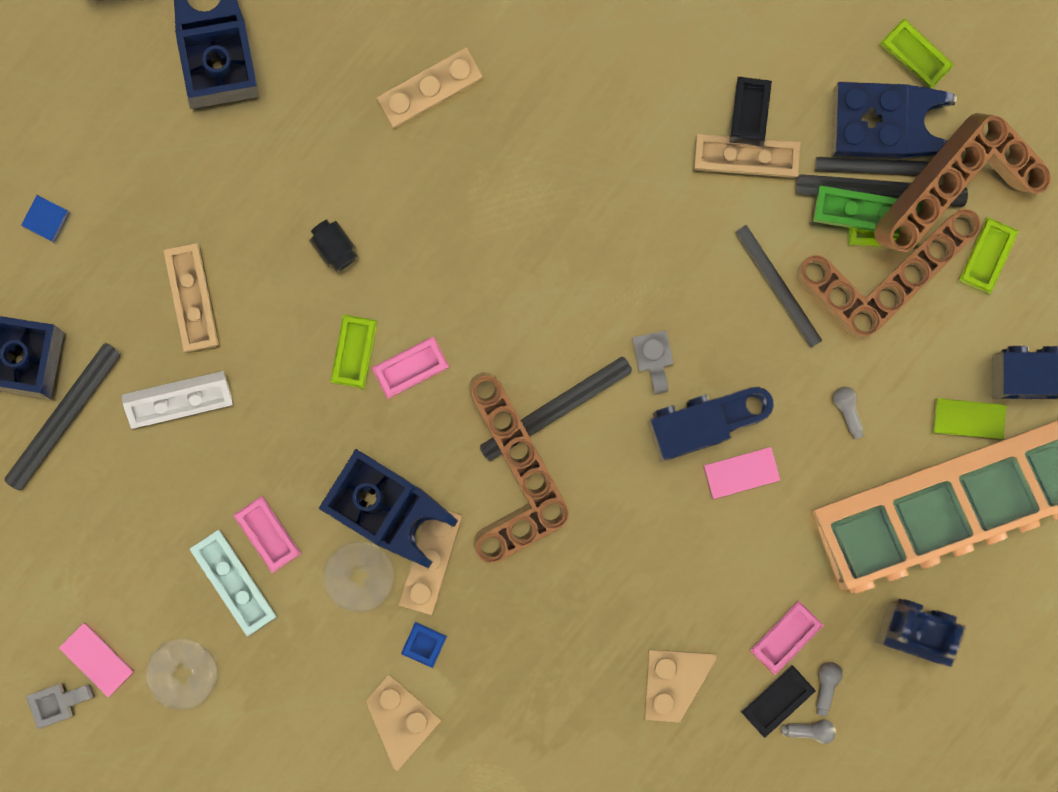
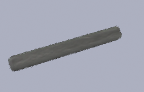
M800 174L796 179V192L798 194L817 195L818 188L821 185L899 198L911 183ZM966 187L950 206L963 207L967 204L968 189Z
M108 343L102 345L6 475L4 481L16 490L22 489L118 359L120 352Z
M625 357L618 358L521 419L529 437L632 372V368ZM493 437L480 445V451L488 461L502 454ZM520 442L513 444L511 448L519 444Z

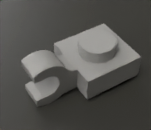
M667 330L632 337L639 373L650 371L654 394L668 392L669 388L664 368L673 366L674 363Z
M61 683L28 695L26 698L36 727L40 729L73 717L70 706L94 698L90 684L65 693Z

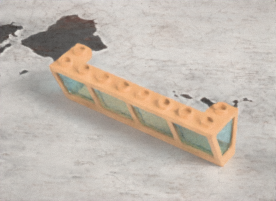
M1058 420L812 510L813 518L840 589H850L851 594H857L874 588L873 580L886 576L889 582L908 575L906 568L920 564L921 569H925L941 563L939 556L949 552H953L954 557H958L974 551L973 544L986 539L987 544L990 545L1008 538L1006 531L1019 527L1022 533L1041 526L1039 519L1052 515L1054 521L1058 520Z

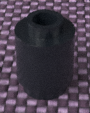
M326 219L310 231L313 236L309 242L327 267H332L336 273L351 265L359 257L354 251L356 246L337 221L330 223Z

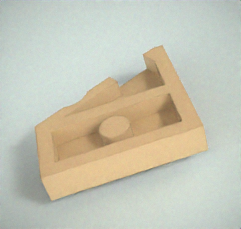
M649 650L644 720L680 723L714 665L717 654Z
M390 674L366 700L395 771L402 767L441 722V719Z

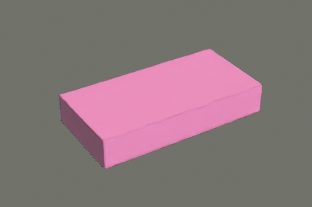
M433 336L372 367V370L387 399H390L450 367Z
M771 447L703 466L712 499L780 481Z
M263 496L233 515L272 573L302 554Z
M797 601L750 651L776 675L824 625L800 601Z
M83 623L59 647L107 697H110L134 673L86 623Z

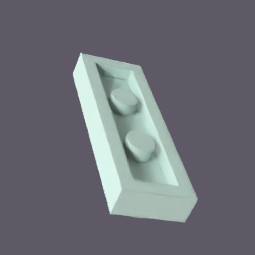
M217 530L189 549L247 637L277 618V615L220 530Z

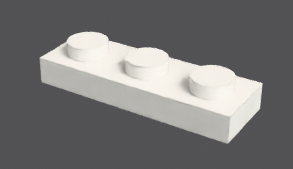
M224 371L122 394V404L131 429L233 405L232 395Z

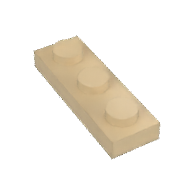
M466 47L376 97L391 126L393 129H396L484 78Z
M697 134L694 170L797 178L799 175L801 142L765 139L764 147L731 143L729 142L730 136Z
M195 243L163 250L183 352L187 353L219 346L199 244Z
M448 511L458 520L455 527L438 520H427L423 523L417 546L433 562L427 568L412 561L399 606L433 615L463 515Z

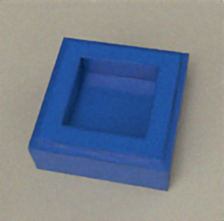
M36 195L21 226L54 242L69 211Z
M415 622L401 654L433 668L447 636Z

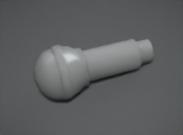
M840 387L834 392L833 402L843 412L849 431L853 434L854 439L860 438L864 434L856 409L857 394L850 387Z
M830 662L821 666L819 670L820 683L822 684L816 707L818 708L817 714L821 716H827L831 708L835 687L843 679L842 668L838 664Z
M827 720L818 721L814 725L789 723L788 725H782V735L791 738H813V740L819 743L828 744L834 740L836 729L833 723Z

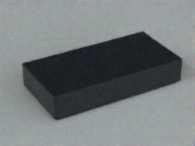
M737 77L729 142L764 147L772 81Z
M791 664L740 712L766 738L816 690Z

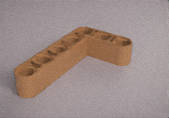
M974 113L963 122L880 219L874 231L875 240L879 245L888 249L901 252L910 251L986 162L1013 189L1036 194L1044 192L1050 185L1051 171L1005 119L997 115ZM986 123H987V124H988V132H987L986 136H984L983 130H984V126H985ZM1009 147L1010 153L1008 158L1006 159L1005 153L1007 148ZM965 149V150H966V157H965V160L962 162V161H961V154H962L963 150ZM1031 171V177L1027 183V174ZM943 175L944 182L942 187L939 188V179ZM921 201V211L917 215L916 207ZM899 228V236L894 241V232Z
M970 209L956 211L866 298L828 259L821 255L809 256L802 262L797 273L798 280L850 335L858 339L868 338L877 332L978 234L981 227L980 218L977 213ZM956 218H964L970 223L971 230L969 234L962 235L956 231L954 225ZM932 242H940L944 245L946 255L943 259H937L931 255L929 248ZM814 263L821 266L824 273L823 278L819 281H813L806 275L807 265ZM907 266H916L920 270L921 280L918 283H912L906 279L904 272ZM839 288L846 292L848 297L846 305L837 306L831 301L830 293L833 289ZM888 289L894 292L897 299L894 307H887L881 303L879 296L882 290ZM864 313L870 317L872 326L869 331H861L856 327L854 320L857 314Z
M482 372L476 374L469 383L470 395L529 502L525 506L482 528L475 535L473 544L479 558L486 563H496L560 529L566 524L569 511L501 383L494 375ZM485 380L491 381L495 385L493 395L486 399L478 397L476 393L478 384ZM505 411L510 413L511 423L508 427L504 429L494 427L493 418L498 412ZM517 442H523L528 447V452L522 459H513L509 454L511 446ZM533 473H540L544 476L543 485L536 490L527 488L526 480L528 476ZM555 503L560 505L561 510L557 518L547 520L543 517V510L548 504ZM525 520L530 523L529 532L521 537L513 535V525L517 521ZM488 537H495L500 542L498 549L493 553H485L481 550L483 540Z

